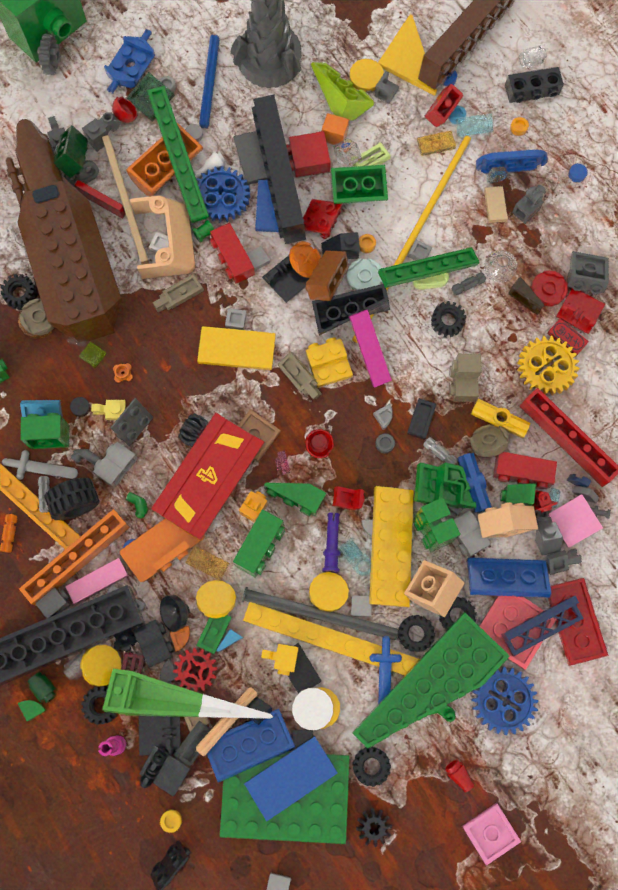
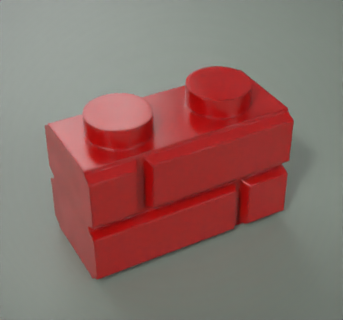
M453 84L448 85L441 91L424 117L435 127L444 124L463 98V93Z

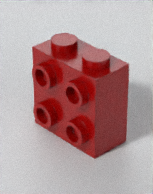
M324 131L289 137V144L286 147L288 156L291 155L292 158L290 164L296 178L330 172L331 161Z

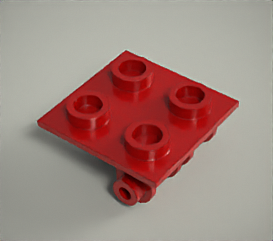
M312 199L303 216L305 231L320 233V237L323 239L330 237L331 228L335 227L337 218L341 214L342 204Z
M572 288L556 317L589 334L605 304L582 291H575Z

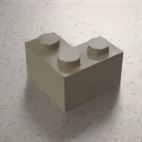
M458 353L456 359L452 361V366L449 368V376L453 379V384H450V395H453V401L476 402L479 397L478 378L482 373L481 354Z

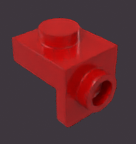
M340 486L334 488L332 506L352 511L362 509L365 501L363 489L352 490Z

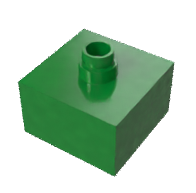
M0 0V19L8 37L35 63L39 61L37 50L40 47L42 35L51 34L55 36L56 44L59 45L87 22L80 0Z

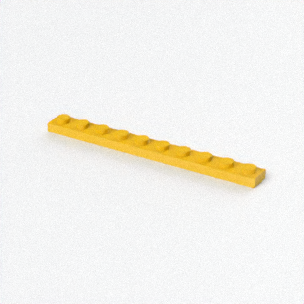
M249 602L243 619L244 622L379 667V662H372L369 657L371 654H382V646L255 603ZM390 649V654H399L402 657L401 662H392V672L405 676L420 660L419 658Z

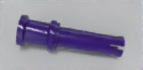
M331 512L327 513L326 549L323 551L325 565L322 568V572L339 573L338 557L341 556L340 550H338L340 514L335 513L333 521V513Z

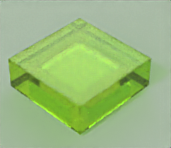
M90 342L79 357L96 368L106 355V352Z

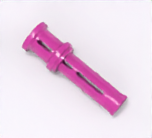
M119 735L110 737L99 745V748H101L99 753L103 756L121 754L126 749V740Z

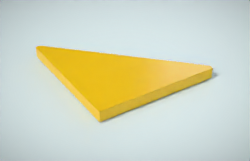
M410 14L378 63L382 66V69L434 96L436 95L437 89H432L418 79L425 52L413 15Z

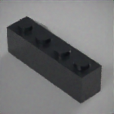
M384 284L335 295L331 301H312L319 336L350 321L349 316L363 310H368L369 315L390 310L389 298Z

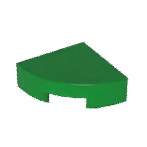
M26 700L18 703L27 722L47 711L42 704L36 701Z

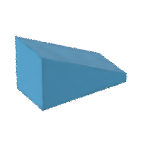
M230 629L216 651H223L243 637Z

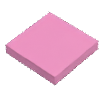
M583 495L576 497L549 513L552 522H556L568 548L603 529Z
M497 803L462 826L485 865L490 864L521 842Z

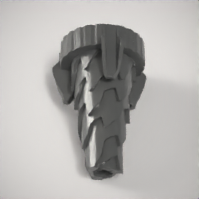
M251 0L247 30H245L242 36L238 35L231 46V54L234 55V65L239 66V70L248 81L262 88L284 86L301 71V43L298 36L290 29L288 17L285 14L284 0Z

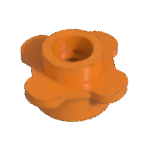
M129 363L115 365L113 367L115 373L114 380L117 383L124 380L131 381L133 379L131 375L132 366Z

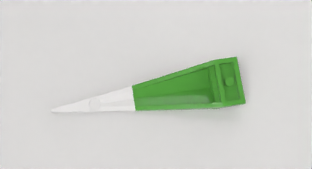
M120 669L112 670L103 706V711L131 716L273 718L269 713L207 696L133 671Z

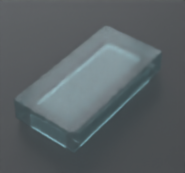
M492 113L456 118L458 137L493 132Z

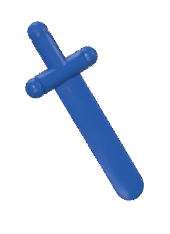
M389 636L382 638V654H371L369 657L372 662H379L378 704L391 691L392 662L399 663L402 660L401 655L390 654Z

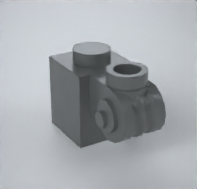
M106 112L99 120L95 118L85 125L82 131L88 139V143L98 152L105 146L102 137L108 135L110 130L112 132L116 131L120 127L121 122L113 113Z
M538 185L537 187L533 186L527 189L526 195L516 203L512 213L524 224L540 211L544 203L542 198L546 193L545 188L542 185Z
M538 511L535 513L538 526L535 542L541 555L561 551L563 536L556 522L552 523L548 511Z

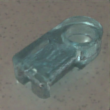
M350 538L339 547V550L358 575L367 576L371 573V560L353 542L354 538ZM365 561L369 564L367 572H361L358 569L360 562Z

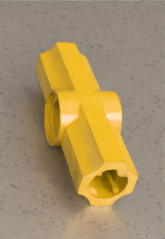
M480 399L477 400L471 412V415L494 425V427L501 426L506 431L520 438L525 437L530 427V422L511 414L506 408L495 407ZM496 416H502L505 422L498 421Z

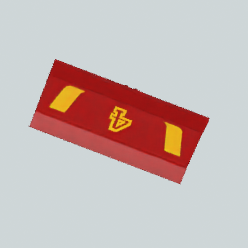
M216 412L151 509L201 540L265 442Z

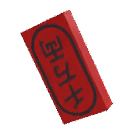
M561 319L547 333L549 336H553L554 340L560 338L561 344L567 342L566 348L573 347L570 352L577 353V355L589 342Z

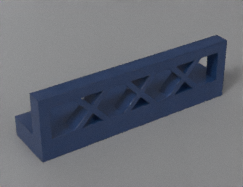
M576 596L569 597L501 634L511 654L516 656L584 619L576 606L579 603ZM572 608L576 615V618L572 620L563 618L564 611ZM550 618L558 620L557 628L554 630L546 628L547 620ZM534 627L541 629L540 636L537 639L528 637L530 629ZM517 636L524 638L522 647L515 650L510 640Z

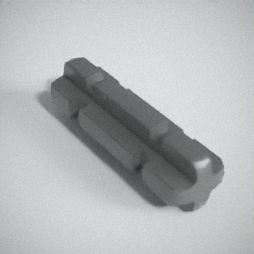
M480 272L476 276L461 281L460 284L453 285L451 288L454 295H459L462 291L465 292L474 288L477 284L484 283L486 276L483 272Z

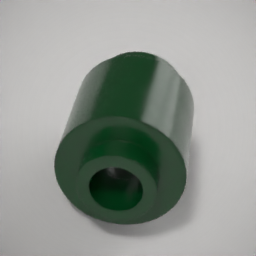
M38 672L27 681L29 684L28 688L40 703H49L56 697L57 688L46 674L43 675L41 672Z

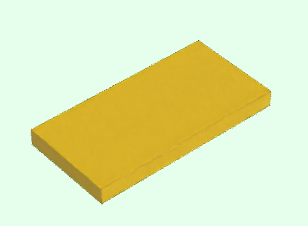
M202 326L197 362L198 364L272 370L276 333Z

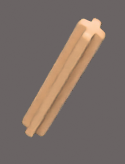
M251 687L248 688L235 704L247 707L257 696V692ZM222 717L196 746L197 752L205 756L238 718Z

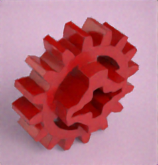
M193 648V653L185 650L186 656L179 655L181 661L174 662L178 666V669L173 670V673L178 674L175 681L181 680L179 687L186 685L188 690L194 688V691L198 692V688L201 687L203 691H206L205 685L212 686L210 679H216L213 672L217 671L218 668L212 666L216 660H209L211 653L205 656L204 649H201L200 653L197 652L196 648ZM194 657H201L206 661L200 663L195 661ZM187 660V669L182 672L183 664ZM191 662L196 667H201L198 671L200 679L194 673L190 674V671L193 670ZM209 668V674L204 680L202 677L204 671ZM193 678L197 684H190L186 679Z

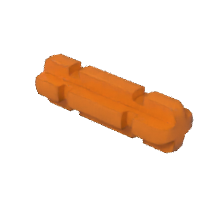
M6 514L5 516L6 525L3 528L1 552L10 553L12 551L13 545H11V542L14 541L16 529L14 524L17 523V516L14 514Z

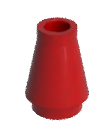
M455 759L445 767L446 775L462 788L464 792H468L474 787L463 762Z

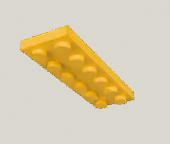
M374 487L370 605L410 607V599L404 592L411 581L414 490Z

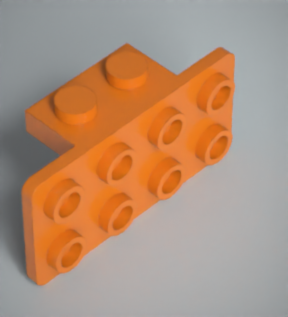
M165 518L121 549L120 555L140 582H145L160 570L164 572L172 566L171 562L175 559L181 560L189 554L188 550L202 541L205 535L199 540Z

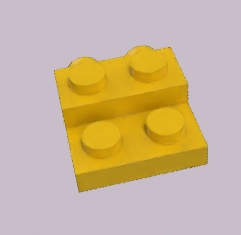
M336 337L329 338L325 344L313 343L306 349V358L313 377L318 383L316 385L317 388L353 377L347 353L341 339L337 340Z

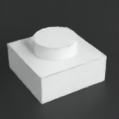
M159 232L155 233L149 245V250L153 252L169 247L168 236Z

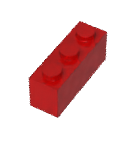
M230 222L210 231V244L213 249H217L219 252L217 256L220 263L225 264L227 267L225 271L228 278L233 279L235 284L254 276V266Z
M502 452L496 455L493 478H498L500 482L515 481L517 484H536L538 489H548L555 483L557 461Z

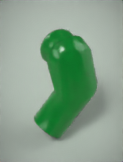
M448 704L430 714H439L447 722H453L456 718L454 709Z

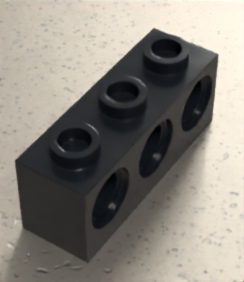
M559 67L510 74L505 82L509 103H521L526 100L555 97L560 95L564 86Z

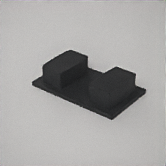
M297 643L294 645V647L299 648L295 671L290 672L288 677L299 694L302 690L312 688L322 681L302 647Z

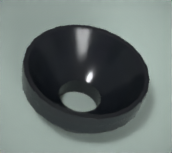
M176 595L163 597L160 603V615L164 625L172 632L183 629L190 613L189 606Z

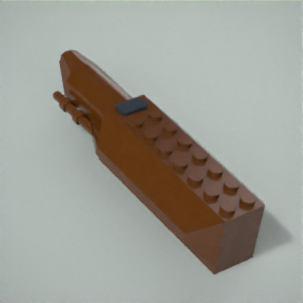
M22 119L16 126L15 149L20 168L14 166L13 159L7 157L5 161L8 168V177L11 178L13 184L11 187L13 193L16 194L20 207L17 223L47 320L50 325L79 344L115 333L114 327L122 304V298L91 204L84 195L63 177L61 170L54 164L55 152L47 134H43L32 121ZM19 175L23 176L24 184L19 182Z

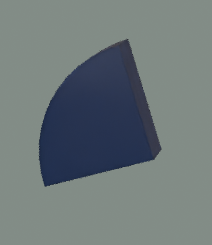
M570 474L567 478V481L573 485L586 488L592 482L591 479L585 476L582 479L578 478L576 474Z

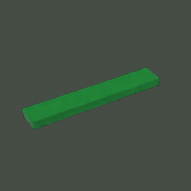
M470 247L381 268L378 274L385 288L477 266L480 262L473 248Z

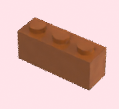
M345 251L324 252L311 277L306 282V291L309 294L310 300L331 301L349 268Z

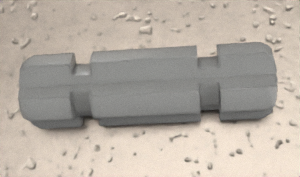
M429 437L423 445L428 450L431 449V452L440 460L456 464L457 458L449 455L450 452L439 443L436 444L434 439Z
M41 476L38 480L39 511L41 513H48L49 509L44 495L50 490L49 477Z

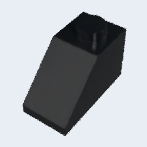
M358 232L340 233L322 242V256L325 251H345L347 259L359 258Z

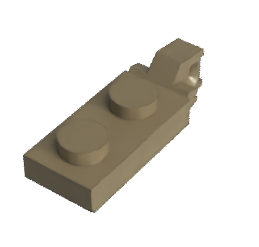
M192 274L163 290L162 294L159 295L160 299L154 301L153 305L157 312L166 308L170 310L203 292L204 288L196 276Z
M289 352L277 364L300 392H303L304 395L309 394L312 399H318L322 395L316 387L318 385L317 381H315L316 379L293 352Z

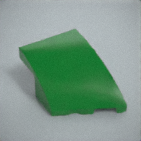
M421 462L417 464L415 502L429 504L444 498L447 507L476 508V502L472 500L469 492L471 488L466 480V474L462 466L450 463H443L440 466Z

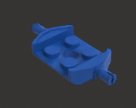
M145 29L141 37L124 36L123 45L109 66H104L106 74L112 80L107 88V91L111 94H114L118 86L135 87L155 57L153 48L147 42L152 35L150 30ZM128 63H135L134 66L127 67Z

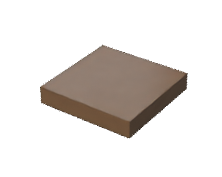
M251 409L238 424V427L265 442L254 458L258 462L281 433V430Z

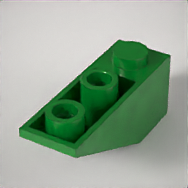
M309 483L264 484V489L267 490L266 493L268 495L284 499L283 503L290 507L297 506L300 508V512L307 516H315L326 497V492Z

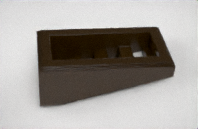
M519 277L508 294L538 315L544 304L527 283Z

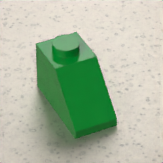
M536 484L507 485L504 490H501L500 501H503L502 504L513 503L514 505L524 503L525 506H532L534 504Z

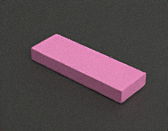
M117 558L65 587L73 603L76 605L129 575L121 559Z

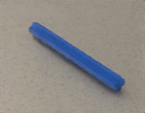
M211 35L209 41L199 120L200 127L205 129L209 127L220 41L218 35Z

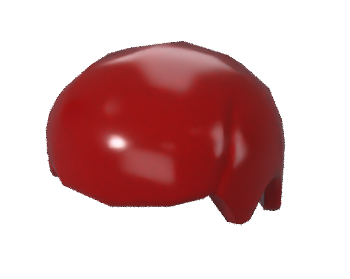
M123 96L115 98L112 103L114 116L122 123L133 122L138 116L135 106L129 100L124 99Z
M323 429L312 430L305 439L307 452L318 459L329 456L334 448L332 435Z

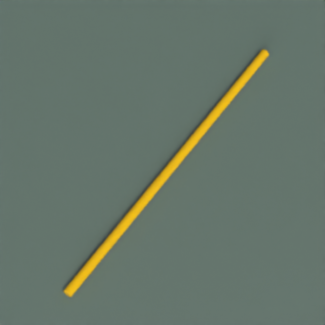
M466 135L394 265L404 262L471 141L470 136ZM354 335L352 341L358 343L356 336Z

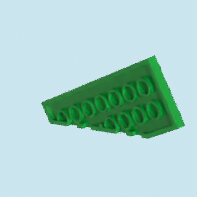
M464 612L356 727L352 734L368 749L390 737L395 732L403 730L408 725L425 718L454 700L460 699L467 693L482 687L510 655Z

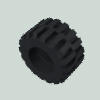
M76 478L62 482L52 487L44 495L51 518L54 520H68L81 516L93 510L100 503L93 481L90 478Z

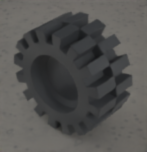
M13 274L14 278L8 276L9 281H3L5 286L1 285L3 291L0 292L2 298L9 306L15 310L16 307L18 310H22V307L27 302L36 299L35 296H38L37 288L28 276L24 277L23 274H20L18 277L17 274ZM22 286L26 288L23 296L18 298L13 296V291L17 287Z
M447 301L446 304L442 302L440 306H436L431 317V326H434L433 330L435 332L438 331V335L444 334V337L447 338V335L453 337L454 334L458 335L466 322L465 310H461V305L457 307L455 306L456 302L450 304V301ZM444 314H451L455 317V323L453 325H446L442 322L441 317Z
M456 597L446 616H440L439 618L442 627L448 630L454 623L450 618V612L453 608L462 609L476 623L475 616H477V612L474 610L475 607L471 605L472 602L465 600L466 598Z
M420 615L407 617L398 628L400 644L411 652H421L429 648L434 642L435 628L432 626V622ZM412 626H419L423 629L424 637L421 641L416 642L409 637V630Z
M94 687L84 695V701L81 702V705H83L81 711L84 712L85 719H88L90 723L97 725L105 724L117 717V713L104 712L100 714L94 709V702L97 698H106L108 687Z
M365 747L355 755L353 771L361 783L366 786L375 787L376 785L380 786L387 780L388 775H390L391 764L388 756L381 749L376 747H369L367 749ZM369 758H375L380 764L379 771L374 775H369L364 770V763Z

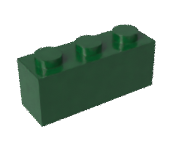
M73 125L60 135L54 158V164L69 178L82 172L84 169L83 163L86 159L85 154L88 150V139Z

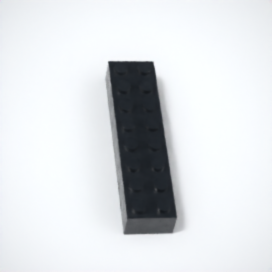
M275 95L253 99L254 107H251L280 239L284 238L285 244L306 240L304 220Z
M128 585L0 638V686L145 625L132 588Z

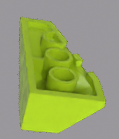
M311 63L327 103L336 116L354 121L374 105L375 102L362 89L358 91L353 88L354 83L340 78L341 74L327 63Z

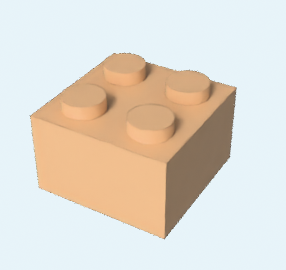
M504 503L500 505L501 508H487L485 513L478 514L482 538H504L538 529L534 506H525L524 503L514 505L513 503Z
M424 560L404 594L416 605L445 617L462 589L464 582L454 572Z

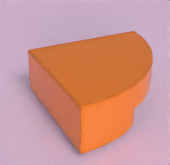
M189 625L179 631L169 632L176 652L184 648L190 638Z

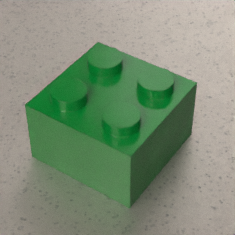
M48 413L47 416L28 414L27 417H21V441L30 449L70 447V425L58 413Z

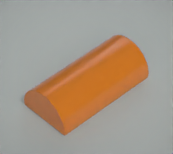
M177 123L189 160L191 161L203 150V146ZM162 137L126 169L133 183L149 197L153 196L175 176Z

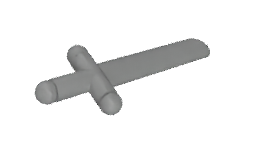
M27 450L22 451L20 460L7 458L2 460L4 466L18 468L16 474L18 480L24 478L25 471L74 479L78 475L77 469L72 467L28 460L29 451Z

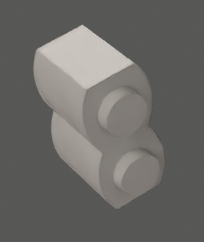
M116 442L108 447L106 456L95 463L93 473L115 488L138 458L136 454L119 442Z
M471 511L454 519L461 534L457 540L460 543L458 548L463 555H467L469 558L491 545L488 538H482L480 525Z

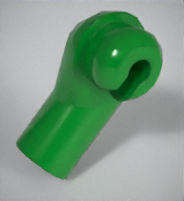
M129 492L126 501L135 505L136 517L144 518L148 513L146 500Z

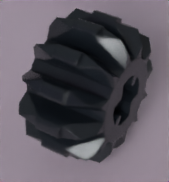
M195 413L189 415L179 430L178 438L187 446L193 447L207 426L208 421Z
M371 808V815L369 816L366 811H363L365 820L360 817L357 819L359 823L363 824L356 826L357 831H363L360 833L359 839L367 837L365 840L366 845H369L371 840H373L374 847L378 846V839H380L382 844H385L383 835L386 837L391 836L385 830L392 828L390 823H386L389 820V816L382 817L383 811L381 809L375 815L374 808ZM372 822H374L375 825L376 823H379V825L377 826L378 831H369L371 829L370 824Z

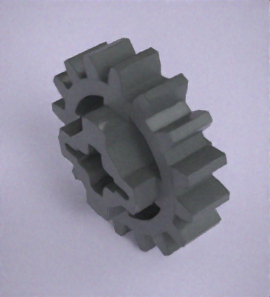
M44 34L40 41V47L37 50L39 64L42 65L44 74L54 75L56 69H58V63L61 61L59 45L56 44L55 36Z

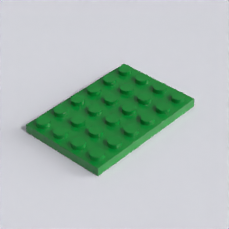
M290 752L283 753L224 780L220 837L346 844L349 755L326 754L336 769L337 774L267 822L244 783Z

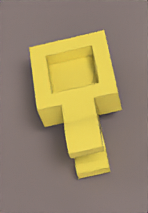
M106 400V405L92 404L91 412H93V415H105L106 420H117L126 409V401Z

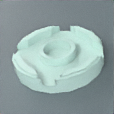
M361 258L354 261L349 266L347 272L349 286L355 291L380 285L382 280L378 271L381 267L372 259Z

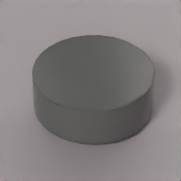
M389 434L379 435L375 443L376 449L384 454L391 452L395 446L394 438Z

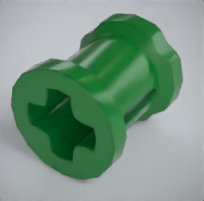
M206 220L200 227L193 228L192 232L199 243H201L203 239L211 235L210 231L214 230V227L209 220Z

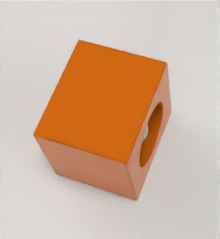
M327 113L321 131H324L326 143L339 147L342 146L348 133L349 119Z

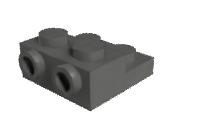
M573 251L570 257L567 287H572L575 291L588 290L593 294L604 293L609 283V258Z

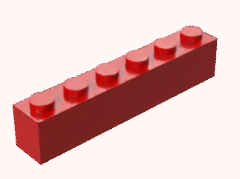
M536 388L519 406L601 487L610 483L618 475V465L539 388Z

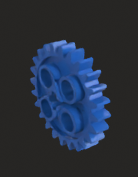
M223 166L219 171L214 167V172L207 169V175L201 173L202 179L196 178L212 222L216 218H218L219 223H221L222 218H225L226 222L229 221V217L235 220V214L241 216V210L246 211V205H249L250 187L247 186V179L243 180V174L238 175L237 170L232 173L231 167L227 171H224Z
M502 667L501 672L497 670L482 687L472 691V693L476 694V698H472L471 701L477 704L472 707V710L479 711L475 717L483 718L480 723L481 725L488 723L487 730L491 731L495 727L496 734H499L502 729L503 734L508 735L510 729L512 734H516V728L524 731L522 724L530 726L528 718L535 719L531 712L538 711L537 708L533 707L534 703L539 702V700L533 699L537 692L530 690L534 684H527L526 682L529 677L521 678V671L514 674V668H510L507 672L506 667ZM499 680L505 684L502 692H499L496 688V683ZM489 690H492L500 697L507 696L506 700L518 706L521 710L517 711L512 706L503 704L501 699L489 694ZM517 691L523 696L520 703H517L514 699V694ZM490 698L495 701V707L492 710H489L486 706V702ZM508 709L513 713V718L510 721H507L504 717L505 711Z

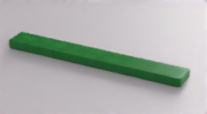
M161 86L147 90L190 221L194 223L208 219L209 215L165 87Z

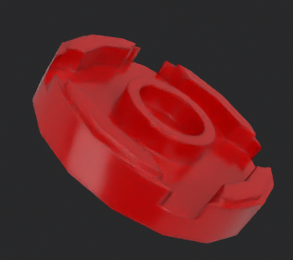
M547 270L535 276L531 289L544 306L552 307L560 304L565 299L568 293V284L560 273Z

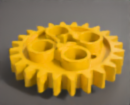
M543 336L541 341L537 337L534 343L529 341L528 346H524L523 352L519 354L521 359L517 362V364L522 366L517 371L523 372L520 378H526L524 385L530 383V390L534 387L543 390L545 395L550 391V394L553 396L556 391L561 394L563 389L568 390L569 385H573L575 382L573 379L578 377V374L575 372H578L580 369L575 366L579 363V360H574L577 353L571 354L570 351L573 347L566 348L567 342L561 344L560 338L554 341L553 336L549 340ZM546 351H551L553 356H549ZM556 357H561L539 375L535 374L542 370L545 365L550 364ZM531 361H536L539 367L532 365ZM558 365L564 366L565 370H560ZM543 375L549 376L551 381L545 380Z

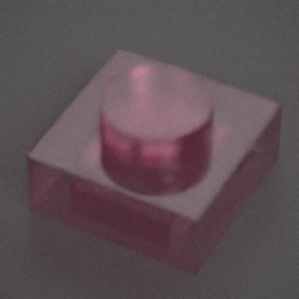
M285 451L277 452L278 458L275 459L277 470H281L282 475L290 473Z

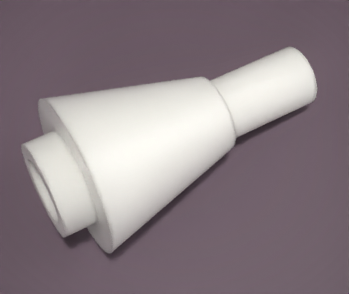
M214 151L203 167L195 172L197 178L202 177L201 173L206 174L207 169L212 172L214 167L217 169L222 166L225 167L223 164L225 162L224 157L220 152L217 154Z

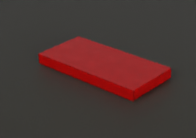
M580 578L550 586L552 593L550 598H548L550 607L569 597L576 596L579 601L576 606L584 618L558 632L568 666L609 656L585 579ZM572 608L564 611V619L572 620L576 618Z

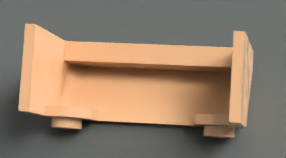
M163 196L130 199L135 214L153 212L158 215H166L169 247L161 248L156 252V263L137 265L141 278L148 279L191 273L195 269V257L190 218L185 204Z

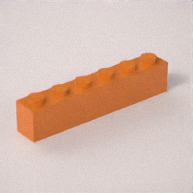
M113 509L21 586L19 590L32 605H36L35 603L50 590L60 588L130 528L129 525Z

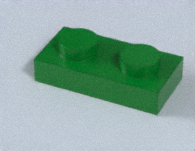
M229 615L221 618L209 617L196 646L215 654L232 617Z

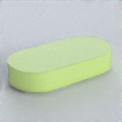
M445 273L412 281V283L419 290L439 288L447 284L449 274Z

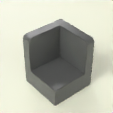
M385 71L376 85L375 97L390 104L398 92L399 86L388 80L389 72Z

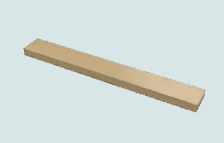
M108 135L103 136L102 139L141 264H149L110 137Z

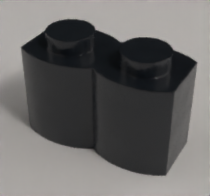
M154 620L133 630L149 668L173 657L172 653L175 651L171 641H166L164 634L167 632L162 622L159 623L158 620Z

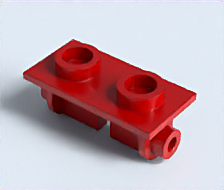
M535 490L534 504L532 505L534 510L546 512L551 510L553 505L558 504L556 501H551L548 492Z

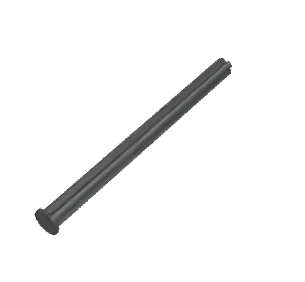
M248 587L244 590L243 603L247 601L380 637L389 636L392 640H396L399 631L397 628L336 612L322 611L317 607L252 591Z

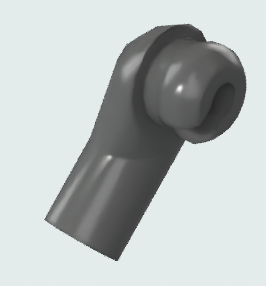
M75 449L71 455V459L77 463L83 458L95 465L100 459L99 456L88 449Z

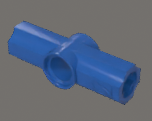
M474 453L458 457L459 466L463 467L466 480L471 488L469 492L472 500L476 502L474 512L480 513L484 512L487 508H492L486 492V480L483 473L479 470Z

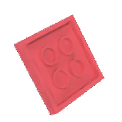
M497 596L479 626L510 655L508 660L526 670L543 641L513 656L501 634L542 613L544 610L525 597ZM548 619L546 628L551 629L556 619ZM536 627L530 629L528 637L533 639L539 638L541 629ZM517 636L510 640L515 650L522 647L524 638Z

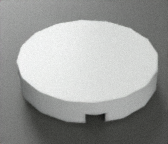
M307 688L295 697L292 704V713L295 721L301 727L307 730H318L330 721L333 714V704L330 697L324 691L318 688Z

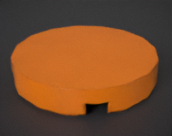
M301 241L297 242L290 249L289 259L292 267L298 274L310 278L321 256L316 248L313 249L311 247L312 244Z

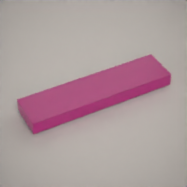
M363 310L349 316L373 387L392 381L368 310Z

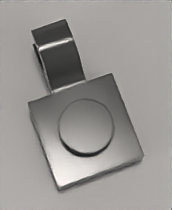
M55 116L48 117L52 131H48L47 134L53 149L57 150L60 135L65 132L64 127L59 128Z
M577 549L546 555L548 573L553 575L569 570V565L581 563L582 556L577 555Z

